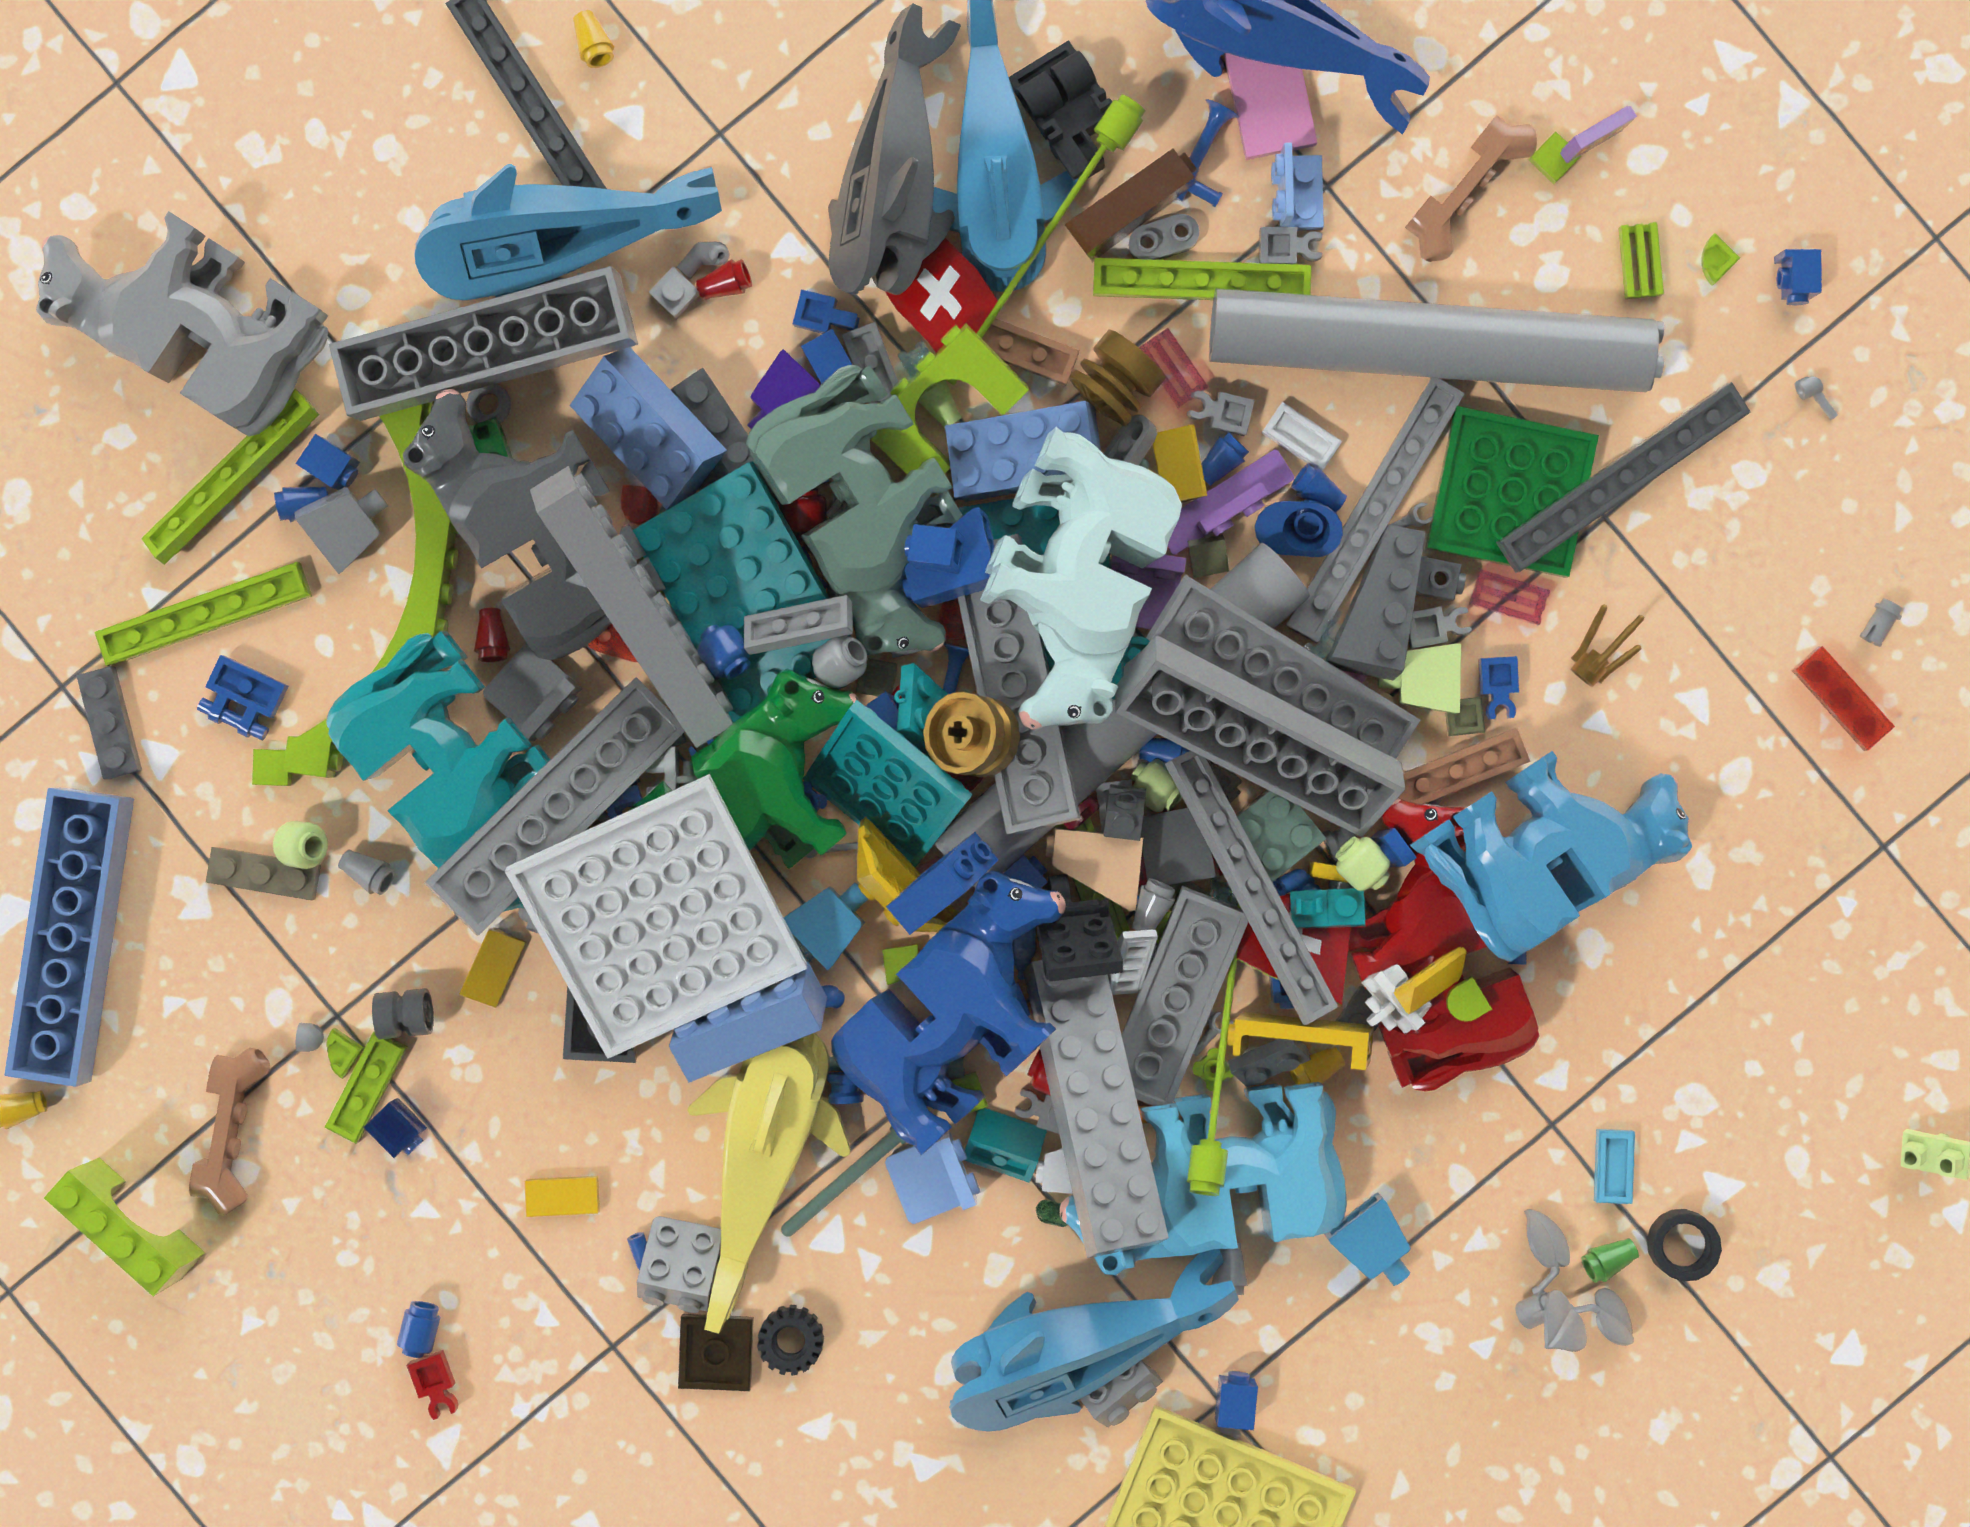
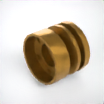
M1108 329L1093 347L1094 352L1102 363L1098 365L1084 358L1080 365L1090 377L1078 370H1074L1069 376V380L1079 391L1081 397L1095 406L1097 412L1126 427L1132 420V417L1123 406L1136 413L1142 407L1133 395V392L1137 391L1144 396L1151 397L1165 381L1166 376L1158 365L1134 343L1118 332Z

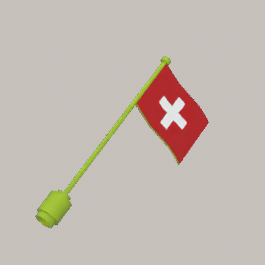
M1121 94L1118 100L1112 101L1094 128V131L1099 135L1096 141L1101 146L1040 236L1033 255L1025 264L1021 265L999 300H997L979 271L946 237L936 250L922 260L915 279L903 293L895 295L886 292L896 310L929 342L935 353L944 346L941 339L955 325L961 329L967 323L982 339L1106 150L1113 153L1116 148L1125 150L1143 122L1141 117L1146 110L1140 104L1124 94ZM949 379L946 381L955 386L958 380Z
M1290 894L1280 896L1291 917ZM1249 922L1228 971L1208 1138L1201 1139L1199 1145L1191 1146L1187 1182L1190 1183L1189 1191L1199 1195L1219 1196L1220 1188L1224 1187L1228 1150L1222 1149V1143L1215 1141L1237 960L1271 978L1279 980ZM1351 927L1297 929L1334 1000L1342 1007Z

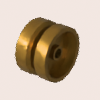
M967 692L948 694L936 702L927 716L923 732L925 748L931 760L942 770L981 778L996 775L1008 767L1017 753L1020 741L1019 724L1011 708L1001 700Z

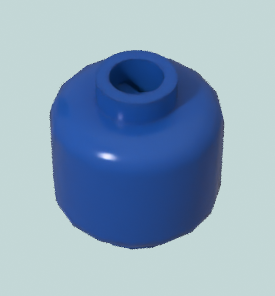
M712 625L701 634L700 638L702 641L697 648V655L714 677H726V679L731 680L740 676L750 666L749 659L751 655L744 649V638L734 626L724 625L719 627L718 625Z

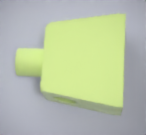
M1450 644L1407 651L1404 671L1393 681L1378 678V688L1399 689V704L1445 713H1460L1462 644Z

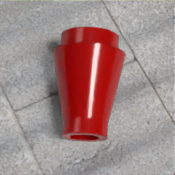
M731 259L705 277L696 280V287L700 297L705 301L710 298L744 294L745 289L752 287V280L744 261L741 259L735 262Z
M493 607L480 609L474 652L478 653V661L500 662L507 660V652L510 651V646L501 618V609Z

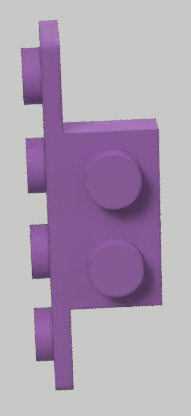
M1277 449L1272 450L1209 490L1207 496L1197 498L1182 507L1179 520L1168 542L1170 552L1176 555L1188 547L1187 541L1203 538L1211 532L1217 537L1234 526L1231 519L1242 512L1246 517L1252 515L1265 506L1262 502L1263 499L1293 481L1295 477Z

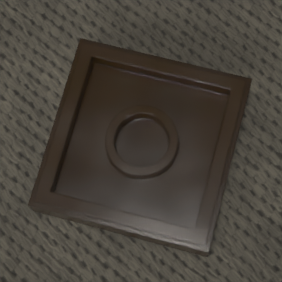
M682 1314L680 1320L678 1389L750 1391L754 1317L730 1316L728 1320L726 1319L722 1330L718 1334L704 1330L707 1315Z

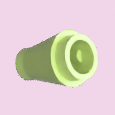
M946 380L939 381L928 387L918 400L941 423L944 429L946 425L954 424L962 418Z

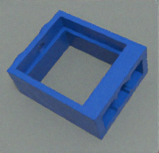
M974 832L920 874L886 907L911 935L967 892L998 861V858L993 854L989 845Z

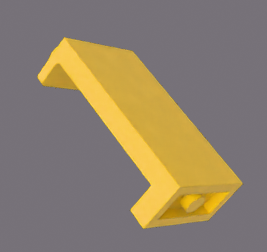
M1243 1012L1233 1021V1024H1229L1227 1045L1233 1046L1234 1056H1241L1248 1049L1249 1035L1352 1046L1351 1069L1366 1070L1371 1062L1374 1026L1319 1019L1303 1025L1299 1017Z

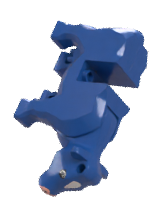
M999 871L985 873L979 879L974 894L967 900L969 904L942 927L926 943L918 955L896 974L933 1015H929L920 1023L895 994L888 989L871 998L834 1034L831 1040V1052L837 1065L853 1084L883 1106L886 1116L898 1137L914 1145L920 1156L952 1128L947 1120L934 1115L926 1106L945 1112L951 1121L956 1124L986 1097L980 1090L965 1089L952 1083L946 1077L951 1062L967 1055L978 1043H981L989 1052L991 1059L998 1062L1001 1071L1008 1076L1056 1030L1051 1023L1036 1022L1030 1019L1017 1000L1012 942L1039 924L1055 922L1064 914L1066 908L1065 899L1058 891L1040 889L1024 880L1008 877Z

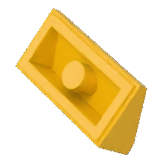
M1194 424L1157 432L1153 448L1158 475L1165 478L1175 488L1181 503L1207 496Z
M494 927L488 929L459 995L496 1008L526 942Z
M1458 947L1443 955L1394 989L1395 992L1393 993L1406 1013L1412 1014L1460 979L1466 956L1464 947Z

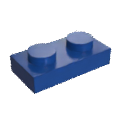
M1395 828L1379 830L1370 837L1380 846L1382 852L1390 860L1389 868L1405 867L1417 858Z

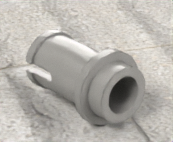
M1885 598L1882 599L1880 604L1875 603L1874 607L1876 610L1863 632L1859 635L1869 643L1874 642L1873 644L1878 647L1882 646V642L1896 619L1901 620L1902 618L1900 612L1903 608Z

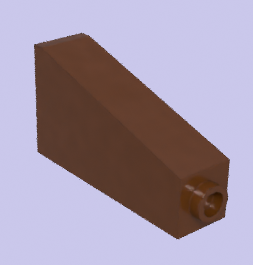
M1172 148L1071 219L1065 226L1093 263L1094 258L1102 256L1137 227L1141 226L1196 183V179L1192 173L1197 168L1185 152L1179 156L1174 148Z

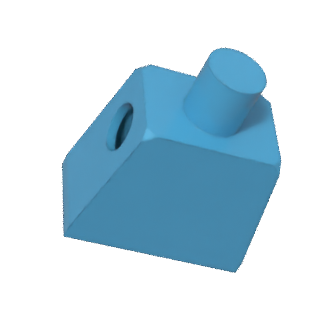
M856 882L841 896L834 888L829 886L783 918L791 933L828 971L864 925L865 921L855 911L868 898L860 891Z
M1378 1192L1344 1217L1338 1227L1332 1228L1331 1232L1324 1233L1329 1242L1370 1280L1383 1272L1392 1285L1396 1286L1408 1278L1411 1273L1400 1259L1411 1248L1387 1202Z

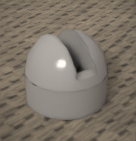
M299 1023L295 1040L296 1051L310 1052L318 1049L324 1040L322 1029L312 1023Z

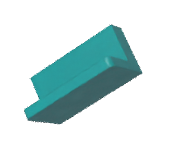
M987 1108L979 1109L964 1149L967 1159L964 1161L1030 1183L1039 1161L1047 1130Z

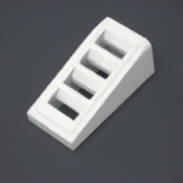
M1156 930L1122 932L1118 939V945L1123 959V973L1108 974L1112 995L1139 992L1158 937Z

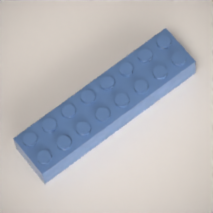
M64 787L47 789L4 1076L73 1087L92 1082L134 798Z

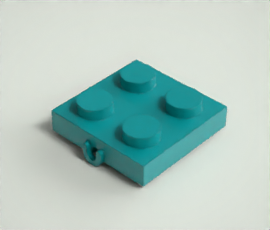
M915 663L901 666L900 690L894 696L895 701L899 703L897 731L922 753L929 756L925 748L923 733L926 719L935 703L948 695V693Z

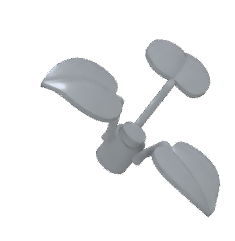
M1532 1209L1525 1210L1527 1238L1534 1257L1543 1266L1551 1268V1271L1539 1285L1532 1288V1296L1516 1304V1315L1520 1323L1527 1329L1535 1328L1544 1323L1545 1349L1578 1352L1584 1349L1587 1343L1585 1324L1578 1313L1591 1311L1597 1314L1596 1323L1598 1329L1609 1341L1620 1346L1633 1344V1329L1628 1310L1622 1299L1614 1291L1608 1288L1599 1289L1595 1293L1596 1304L1577 1307L1570 1304L1564 1293L1559 1290H1553L1548 1293L1544 1291L1559 1274V1266L1565 1267L1569 1265V1246L1563 1232L1553 1220Z

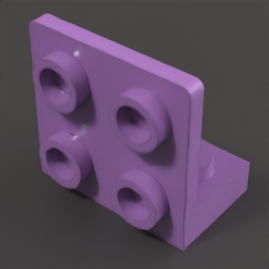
M1111 555L1112 570L1152 588L1139 613L1136 624L1137 628L1152 629L1181 582L1186 558L1164 555L1144 568H1140L1117 556Z

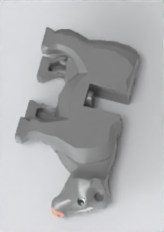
M170 211L164 217L167 227L166 240L152 253L147 263L135 271L122 273L109 279H103L81 257L78 246L71 239L63 235H53L43 241L44 265L38 280L39 300L36 312L47 324L77 329L95 340L112 354L136 364L144 371L167 383L171 382L194 345L198 343L208 349L180 394L248 437L260 434L273 423L287 404L300 373L324 349L328 339V328L323 325L328 315L271 278L265 285L268 299L266 311H263L262 308H257L252 316H243L228 300L218 295V293L232 279L233 272L241 269L245 262L208 238L204 246V257L192 265L198 255L197 246L202 243L206 235Z

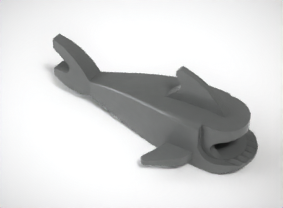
M914 3L900 12L888 33L884 50V68L852 147L843 175L838 201L832 199L828 205L832 232L829 250L830 275L838 289L852 295L864 290V286L869 284L871 277L877 288L895 295L903 293L915 279L922 260L936 250L947 236L955 220L953 211L949 209L942 213H937L933 210V154L919 69L931 63L949 49L955 41L961 24L948 20L940 25L928 38L922 28V7Z

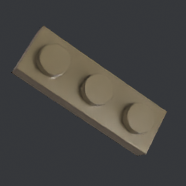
M211 847L205 883L312 901L316 899L321 864L313 868L301 869L286 866L273 856Z

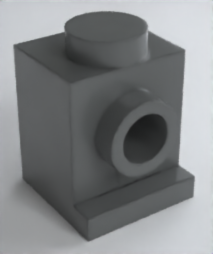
M1422 556L1416 595L1448 602L1455 600L1456 594L1462 595L1466 582V574L1460 573L1462 564ZM1437 572L1445 574L1446 582L1444 585H1439L1435 582L1434 576Z
M1110 784L1104 837L1140 841L1146 796L1145 788Z

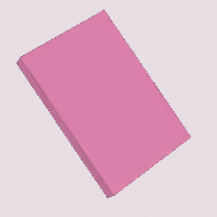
M1228 53L1224 54L1235 112L1239 116L1237 121L1245 160L1279 154L1284 143H1292V151L1317 145L1302 69L1258 62Z

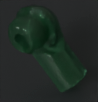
M1047 1199L1039 1201L1035 1212L1041 1222L1058 1227L1068 1226L1060 1217L1061 1203Z

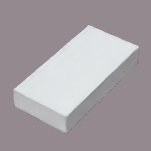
M1284 402L1280 404L1262 431L1263 435L1313 468L1318 466L1322 471L1342 443L1340 439Z

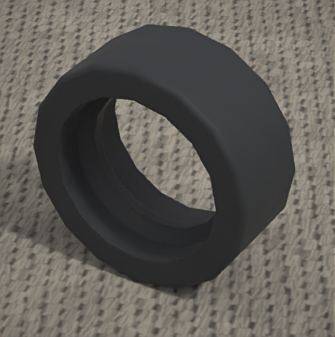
M1674 1209L1660 1215L1651 1225L1647 1236V1249L1653 1263L1669 1277L1683 1282L1697 1281L1709 1275L1717 1266L1722 1252L1721 1238L1715 1226L1699 1213L1687 1209ZM1678 1224L1695 1226L1701 1231L1705 1239V1248L1702 1256L1689 1266L1673 1264L1667 1259L1663 1250L1665 1235L1672 1227Z

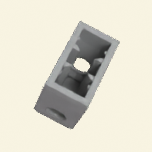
M345 487L298 509L294 514L299 525L335 571L340 574L379 536V527L372 517L387 508L388 504L376 488L358 500L352 491Z

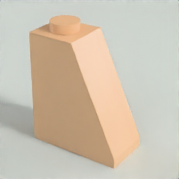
M1055 828V836H1047L1045 857H1052V866L1122 907L1136 911L1143 837L1140 838V841L1104 837V833L1061 828Z

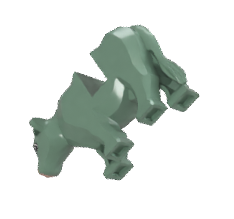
M870 364L862 370L858 365H847L837 369L821 384L815 393L781 405L759 420L749 432L746 444L759 472L773 491L780 505L790 504L829 478L833 479V482L829 485L840 502L845 500L848 503V506L808 530L800 537L814 555L822 574L838 597L847 595L852 601V619L854 622L852 626L855 630L856 639L864 646L867 655L908 650L934 652L939 650L945 643L946 631L942 624L926 617L911 600L907 599L903 592L902 580L907 578L904 567L909 563L907 561L908 557L905 556V541L908 535H912L914 524L936 526L940 523L955 524L963 515L947 491L952 488V485L935 458H930L923 462L918 470H911L900 482H893L886 467L870 452V439L877 434V430L892 429L902 431L914 425L913 421L896 395L889 396L879 404H863L881 400L888 393ZM932 493H938L934 497H929Z

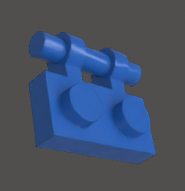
M220 655L205 688L218 694L214 702L203 697L197 705V710L208 715V719L217 724L223 722L236 728L237 733L247 738L253 736L263 741L268 734L269 728L259 724L258 717L260 713L269 718L275 717L289 685L225 655ZM231 700L247 707L243 716L229 710Z

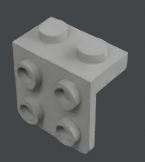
M526 643L484 688L483 695L507 718L510 717L529 741L535 742L536 739L541 741L551 732L555 726L552 722L561 712L566 714L577 703L579 697L576 695L583 688L552 660L538 658Z
M662 1216L655 1217L652 1221L637 1279V1297L642 1298L645 1303L661 1306L667 1303L677 1305L680 1310L689 1313H698L699 1310L708 1312L712 1280L721 1248V1229Z
M1141 1360L1107 1384L1080 1398V1400L1096 1421L1109 1428L1111 1425L1116 1426L1123 1422L1129 1416V1410L1137 1403H1142L1152 1398L1157 1392L1156 1387L1163 1380L1154 1369Z

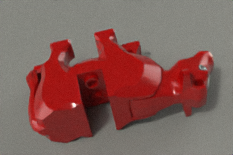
M1397 798L1381 816L1383 823L1387 827L1397 830L1417 858L1414 859L1415 865L1406 876L1398 892L1397 899L1393 901L1391 906L1366 918V926L1351 927L1349 952L1360 947L1371 949L1379 946L1371 953L1359 951L1351 953L1361 982L1369 975L1383 971L1396 964L1407 974L1409 980L1434 961L1458 947H1464L1466 954L1487 947L1475 930L1462 902L1454 891L1441 884L1439 877L1430 869L1424 854L1418 853L1410 846L1442 823L1450 820L1455 828V837L1458 845L1466 852L1463 828L1453 818V816L1464 810V807L1449 808L1438 805L1417 804ZM1509 967L1476 979L1477 985L1492 1010L1472 1021H1461L1455 1018L1449 1012L1446 1004L1447 994L1450 989L1465 980L1463 974L1457 982L1429 1001L1432 1006L1422 1017L1425 1023L1418 1030L1412 1029L1404 1034L1396 1025L1389 1031L1380 1021L1378 1027L1400 1086L1403 1088L1412 1084L1414 1090L1424 1092L1436 1090L1464 1072L1500 1066L1530 1051L1540 1037L1539 1027L1520 975Z

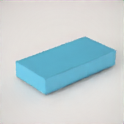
M1596 1129L1594 1201L1596 1203L1633 1204L1635 1132L1633 1130Z

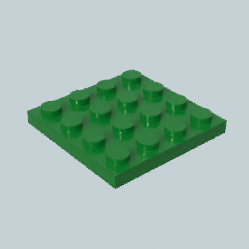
M1457 406L1452 417L1432 513L1433 519L1430 523L1425 549L1511 566L1496 542L1590 478L1599 435ZM1579 532L1526 567L1525 570L1563 578L1570 577Z

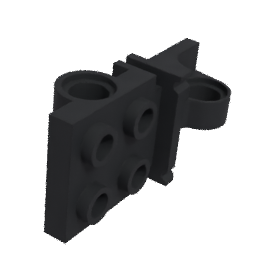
M1068 40L1011 75L1009 80L1017 98L1045 140L1048 139L1050 150L1056 160L1059 159L1074 181L1082 175L1098 150L1090 136L1096 133L1094 128L1112 103L1110 97L1107 99L1106 91L1098 85L1095 74L1087 59L1079 50L1076 51ZM1103 156L1088 178L1105 168Z
M1067 874L1048 876V890L1061 893L1065 899L1066 908L1064 914L1057 921L1042 923L1036 926L1039 947L1042 952L1045 979L1050 982L1123 973V959L1109 913L1108 898L1071 902Z

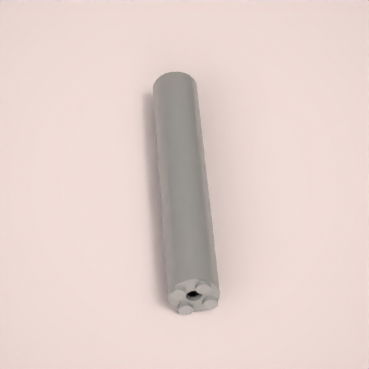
M1216 288L1210 324L1209 362L1646 393L1652 390L1654 378H1661L1663 373L1664 358L1658 355V349L1664 336V322L1645 318Z
M1264 543L1259 544L1210 588L1216 594L1273 629L1310 597L1307 588L1293 570ZM1140 651L1132 660H1130L1123 667L1124 674L1128 671V669L1135 662V660L1142 653V651ZM1115 700L1112 701L1113 711L1103 723L1061 725L1078 805L1157 735V733L1115 713ZM995 782L950 823L934 844L945 856L967 837L976 832L989 845L993 854L998 858V861L987 872L999 871L1003 873L1054 826L1013 836L1007 835Z

